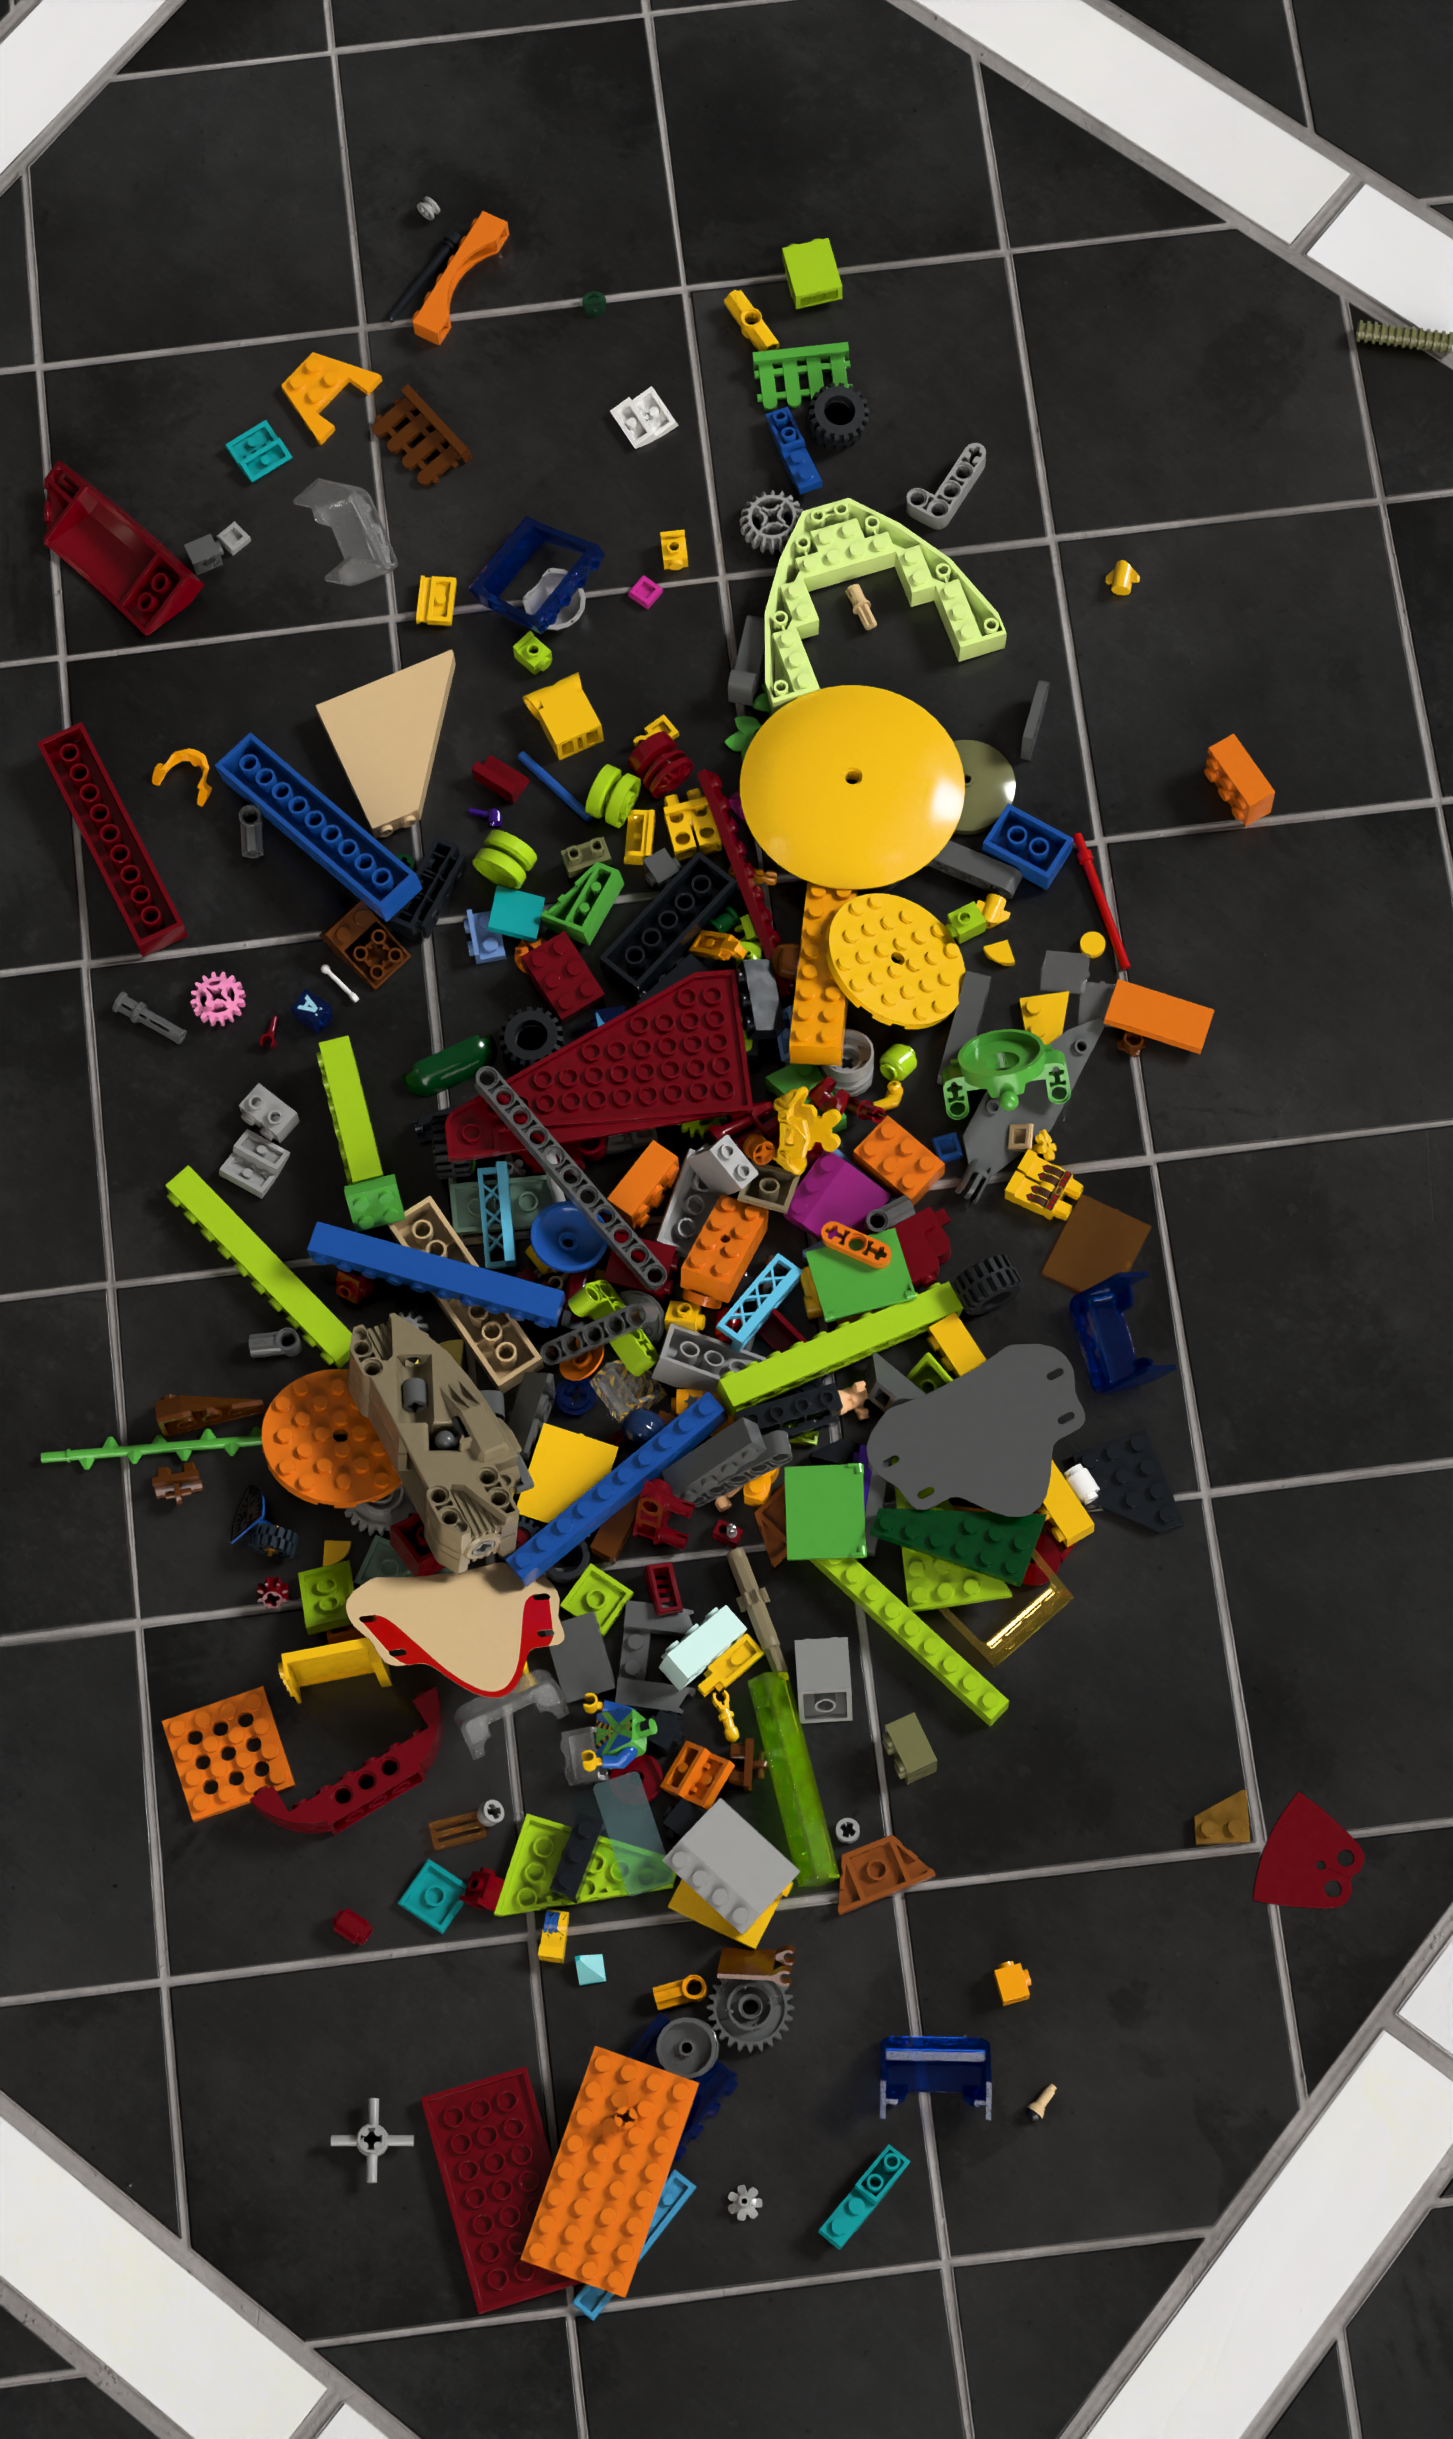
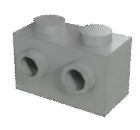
M259 1083L239 1104L242 1113L241 1118L250 1126L254 1124L258 1126L265 1138L270 1141L274 1139L279 1144L300 1122L297 1112Z

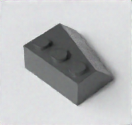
M524 1372L521 1385L515 1394L513 1410L509 1411L506 1419V1424L513 1431L521 1446L522 1451L519 1453L526 1467L531 1463L543 1424L547 1423L556 1398L554 1376L550 1373Z

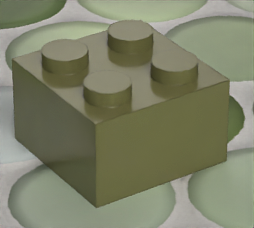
M915 1712L885 1725L882 1743L887 1754H893L895 1758L894 1769L899 1779L904 1778L908 1785L936 1772V1756Z

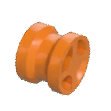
M752 1134L743 1143V1152L756 1164L765 1165L772 1160L775 1147L762 1135Z

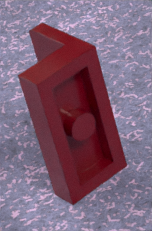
M492 755L483 764L477 761L471 768L474 780L513 804L530 783L529 778Z
M775 1308L771 1311V1317L757 1331V1335L773 1352L780 1351L783 1353L790 1350L789 1348L797 1342H808Z

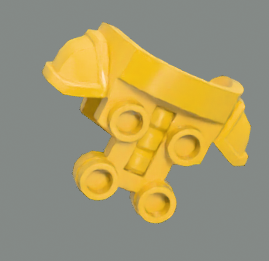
M804 1086L798 1089H791L774 1101V1109L778 1111V1121L780 1122L779 1147L773 1154V1160L781 1165L784 1170L792 1172L794 1175H801L805 1171L807 1151L813 1149L815 1142L821 1143L823 1149L827 1152H833L841 1143L840 1137L832 1133V1128L841 1120L840 1112L836 1109H830L823 1116H818L814 1105L804 1104L809 1093L807 1087Z

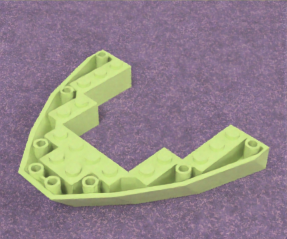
M850 498L802 511L779 559L765 610V684L772 715L796 698L820 690L801 639L819 634V618L809 595L810 591L895 567L911 607L930 601L935 602L959 662L1004 649L1007 637L1006 630L999 613L956 564L902 524Z

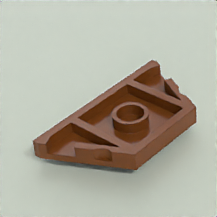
M785 1483L754 1513L771 1565L774 1568L787 1557Z
M893 1835L842 1854L838 1904L839 1916L936 1877L935 1871L926 1866L918 1859V1856L904 1847Z

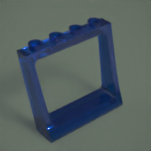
M525 516L468 589L481 605L543 634L549 625H553L556 622L560 611L570 605L572 596L576 591L585 586L586 579L592 571L600 567L601 560L606 554L598 544L570 535ZM548 542L583 554L535 614L530 615L498 598L542 543Z

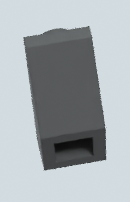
M875 1352L872 1355L864 1371L868 1399L882 1411L886 1412L891 1407L926 1395Z

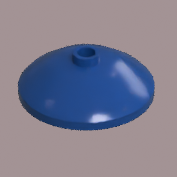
M571 1201L556 1202L547 1206L536 1216L532 1224L530 1240L536 1256L545 1265L556 1271L578 1273L588 1270L596 1265L605 1254L607 1243ZM597 1214V1219H598L601 1223H604V1221H603V1219L601 1218V1216H600L599 1214ZM570 1243L572 1246L565 1247L563 1244Z

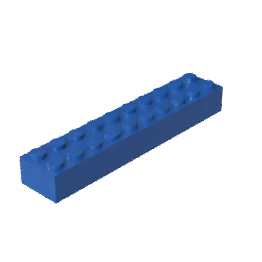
M251 732L215 764L221 779L250 805L258 807L265 818L384 921L388 922L423 889L416 873Z

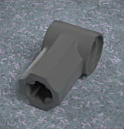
M246 805L239 811L242 856L258 858L264 855L263 819L258 807ZM249 816L257 817L256 821L252 823L245 822Z
M904 1195L869 1212L864 1219V1229L866 1232L874 1234L885 1231L915 1215L916 1213L910 1199ZM878 1216L881 1218L883 1226L881 1228H874L870 1223V1218Z
M283 1328L278 1332L249 1335V1349L252 1358L276 1355L293 1357L298 1355L303 1348L302 1339L292 1328ZM290 1337L295 1338V1342L291 1346H284L286 1339Z

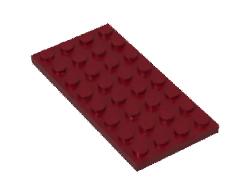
M521 2067L421 2097L479 2315L582 2284L583 2282L520 2260L554 2165L527 2067Z

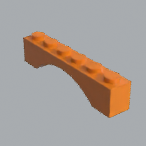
M482 211L480 216L473 220L467 237L464 236L461 239L458 251L455 255H451L446 270L437 277L436 286L433 291L427 293L421 310L415 312L412 318L415 335L439 346L451 329L450 302L458 282L475 264L500 251L509 236L508 222L485 211Z

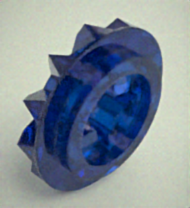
M564 1378L558 1384L555 1391V1399L559 1408L564 1413L571 1414L572 1416L585 1415L587 1411L593 1408L597 1399L596 1388L588 1378L578 1381H570ZM576 1386H578L580 1395L584 1397L579 1398L576 1405H574L572 1397H568V1395L574 1394Z

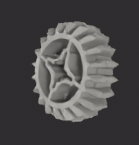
M773 490L770 495H766L762 491L761 498L754 495L752 502L747 501L745 504L746 509L741 511V534L745 536L747 543L752 542L753 549L760 546L762 554L766 549H770L772 555L775 549H779L783 553L784 547L803 509H800L798 501L793 502L791 495L785 498L783 491L779 495H775ZM785 514H787L792 520L790 526H788L786 524V521L784 520ZM755 518L761 524L760 530H757L753 525Z

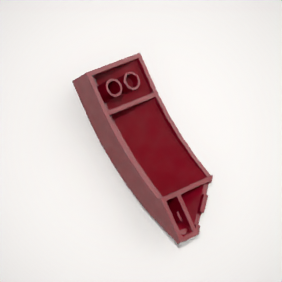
M58 460L44 479V489L47 490V502H44V522H47V534L44 535V545L55 552L98 589L144 635H150L191 604L205 584L161 542L107 496L62 461Z

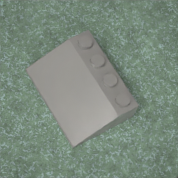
M722 1798L701 1817L662 1860L742 1935L755 1924L801 1872Z

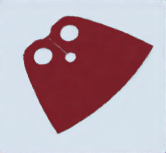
M1298 1792L1280 1816L1267 1841L1256 1877L1253 1901L1305 1908H1335L1343 1906L1347 1903L1352 1892L1351 1879L1360 1872L1364 1863V1852L1354 1838L1330 1815L1309 1798ZM1342 1850L1351 1851L1355 1858L1353 1864L1348 1867L1340 1865L1337 1860L1338 1853ZM1318 1861L1325 1862V1869H1317L1316 1863ZM1335 1880L1340 1883L1342 1891L1339 1896L1329 1897L1325 1893L1324 1887L1328 1881Z

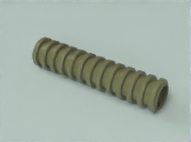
M1360 320L1357 324L1356 342L1364 340V343L1371 341V344L1379 342V345L1386 343L1387 346L1394 344V347L1401 345L1402 348L1409 346V349L1416 347L1417 350L1424 348V351L1431 349L1432 352L1439 350V353L1446 351L1447 354H1450V351H1452L1453 332H1449V334H1446V331L1438 333V330H1434V332H1431L1430 329L1423 331V328H1419V330H1416L1415 327L1408 329V326L1400 328V325H1397V327H1393V324L1385 326V323L1378 325V322L1370 324V321L1363 323V320Z

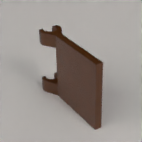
M785 1945L777 1950L722 1948L717 1978L768 1980L787 1987L791 1984L792 1979L783 1978L781 1975L791 1974L792 1969L789 1966L795 1963V1958H789L785 1954H794L795 1947L793 1945ZM775 1960L786 1965L774 1970Z

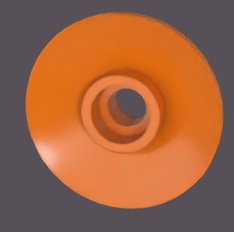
M577 1338L575 1342L577 1347L579 1348L580 1342ZM604 1345L570 1361L559 1363L561 1374L570 1381L582 1380L591 1375L603 1359Z

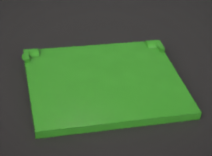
M895 1228L867 1235L890 1247L891 1262L885 1268H874L827 1246L805 1252L824 1315L823 1319L826 1323L916 1299V1292ZM854 1239L849 1243V1248L854 1251H858L864 1246L863 1242L859 1239ZM868 1245V1250L865 1254L866 1256L868 1255V1251L872 1252L870 1247L871 1245ZM880 1251L878 1254L874 1253L876 1260H879L880 1257L885 1258L883 1251Z
M850 1463L843 1465L784 1467L787 1560L866 1558L864 1464Z

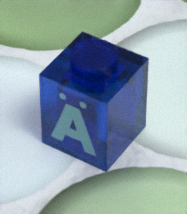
M306 989L291 1008L294 1019L317 1033L323 1027L326 1028L333 1018L330 1004Z

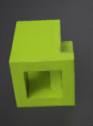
M531 631L513 646L514 657L535 676L540 671H545L552 663L551 650L539 641Z

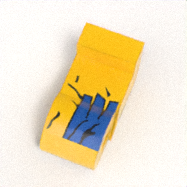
M547 1909L544 1930L542 1931L541 1943L539 1945V1960L564 1964L569 1912Z

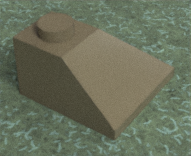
M751 1160V1164L758 1171V1175L740 1190L737 1201L787 1214L801 1175H794L783 1168L768 1164L758 1165Z

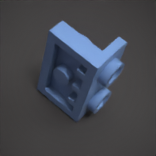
M472 909L467 910L468 918L463 919L466 934L471 933L472 941L467 942L469 955L475 956L476 964L506 959L502 934L487 930L491 911L472 914Z

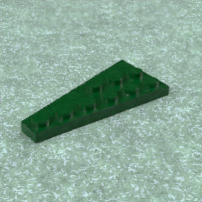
M879 1508L870 1530V1535L1021 1587L1047 1514L1008 1517L994 1512Z

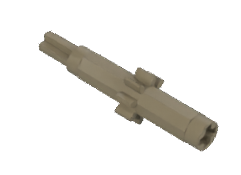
M744 1548L734 1549L728 1552L726 1557L741 1594L740 1597L736 1598L741 1612H748L773 1676L781 1675L788 1671V1667L765 1603L770 1602L765 1587L759 1589Z

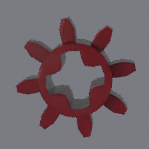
M267 1576L264 1584H257V1602L263 1601L265 1609H280L282 1601L288 1602V1583L283 1584L279 1576L277 1578H269Z

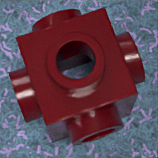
M338 1270L336 1294L355 1304L371 1295L374 1289L373 1279L361 1275V1272L355 1270L351 1272Z

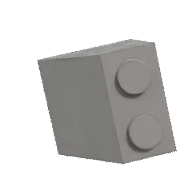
M848 1637L794 1640L799 1723L853 1721Z

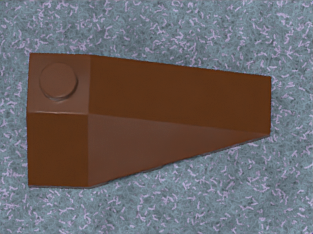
M166 1395L160 1401L155 1402L157 1423L165 1438L266 1412L263 1401L259 1399Z

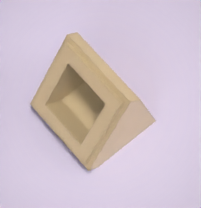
M1010 1124L1008 1150L1027 1152L1028 1149L1031 1150L1034 1124Z

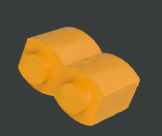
M780 1467L744 1485L745 1504L760 1508L770 1498L771 1484L778 1477Z

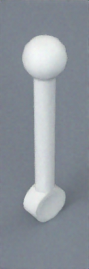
M322 965L321 972L328 974L349 995L351 1000L356 1003L359 1000L358 996L331 971L329 965Z

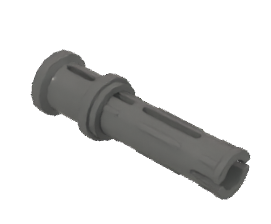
M124 991L119 994L113 1004L112 1011L115 1013L120 1012L128 1016L133 1023L141 1022L177 1044H180L186 1036L187 1031L185 1029H181L165 1018L148 1010L145 1003L136 1002L129 998L128 994Z

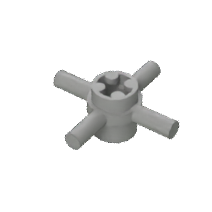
M378 2098L368 2099V2124L363 2126L357 2135H331V2146H357L359 2151L367 2157L366 2183H377V2159L385 2153L388 2146H414V2135H388L386 2130L378 2125ZM368 2134L380 2136V2142H375L374 2148H368L369 2145L365 2138Z

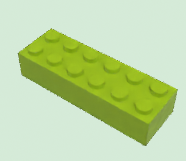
M349 1036L320 1042L321 1052H317L316 1055L328 1097L327 1100L333 1118L335 1133L339 1142V1150L344 1163L347 1182L349 1185L383 1177L384 1174Z

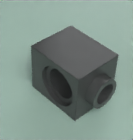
M211 534L184 544L187 557L196 576L223 565L221 555L224 554L223 548L219 540L214 542Z

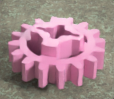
M212 972L210 979L205 975L202 976L203 983L196 982L197 991H191V996L194 999L190 1002L192 1008H195V1015H201L200 1018L203 1023L210 1019L211 1026H214L216 1021H220V1024L225 1026L226 1019L233 1023V1015L241 1016L242 1013L239 1007H245L246 1005L243 1000L246 995L244 990H241L243 988L241 982H236L233 975L227 979L225 972H222L220 977H217L215 972ZM231 991L234 992V1001H231L230 998L232 995ZM203 997H205V999L207 1000L205 1002V1007H203L202 1005Z

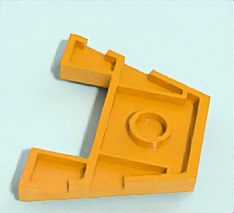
M312 352L286 379L281 387L297 413L299 412L305 421L308 429L315 436L318 444L322 445L334 433L335 427L320 416L319 413L349 382L369 396L382 382V376Z

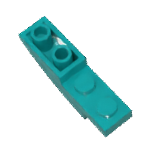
M888 2144L855 2184L852 2191L819 2229L818 2233L840 2250L880 2203L910 2164V2161Z

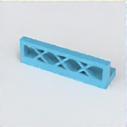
M507 1161L496 1162V1167L477 1169L486 1269L517 1266ZM497 1174L498 1183L492 1190L484 1184L483 1175ZM484 1189L489 1193L486 1197ZM492 1196L500 1201V1208L495 1214L486 1209V1203ZM487 1215H489V1216L491 1217V1219H490L488 1222H487ZM494 1221L502 1226V1233L497 1239L488 1234V1228ZM489 1239H490L492 1242H494L490 1247H489ZM496 1246L504 1250L505 1261L491 1262L490 1253Z
M777 1253L717 1324L716 1328L733 1340L730 1348L738 1354L771 1316V1311L774 1308H778L800 1281L803 1271L779 1253ZM777 1263L789 1270L786 1276L774 1277L773 1268ZM764 1283H771L772 1292L759 1295L758 1286ZM756 1301L757 1310L744 1313V1302ZM741 1319L742 1328L738 1333L726 1326L729 1320Z

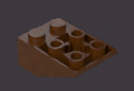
M362 900L354 902L319 935L331 950L374 990L381 986L411 957Z

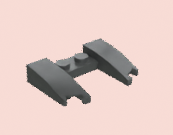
M626 1601L624 1635L615 1703L632 1707L636 1711L658 1713L659 1710L667 1713L670 1710L678 1715L684 1713L679 1707L687 1695L692 1698L695 1696L696 1688L684 1687L679 1692L674 1685L646 1681L651 1634L686 1636L685 1633L693 1627L690 1616L694 1615L693 1610L683 1608L682 1613L657 1616L653 1603ZM662 1605V1608L673 1607V1606Z

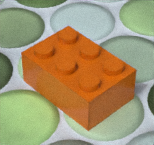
M1235 734L1209 747L1204 769L1205 775L1210 782L1214 781L1222 800L1228 801L1231 805L1234 817L1238 821L1241 820L1246 827L1271 813L1275 791Z
M888 1115L853 1151V1162L893 1196L900 1198L906 1195L913 1206L945 1173V1163Z
M653 1140L607 1198V1201L634 1232L638 1227L642 1228L647 1223L650 1217L648 1214L654 1207L657 1209L662 1204L666 1191L669 1188L673 1189L680 1173L678 1157Z

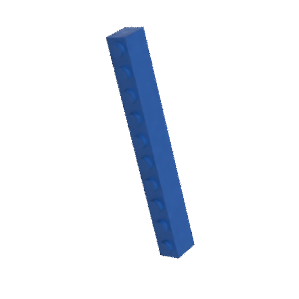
M318 1221L307 1249L310 1258L315 1263L327 1265V1263L337 1265L338 1269L345 1272L355 1270L370 1279H376V1277L386 1279L387 1283L394 1286L408 1285L411 1286L412 1290L419 1293L429 1291L444 1300H450V1298L460 1300L461 1304L468 1307H474L475 1305L485 1307L486 1311L493 1314L503 1312L518 1321H524V1319L534 1321L535 1325L542 1328H549V1326L557 1327L566 1300L565 1293L562 1290Z
M709 1391L510 1555L506 1559L509 1568L528 1587L642 1492L647 1480L659 1478L663 1470L684 1457L728 1420L726 1410Z

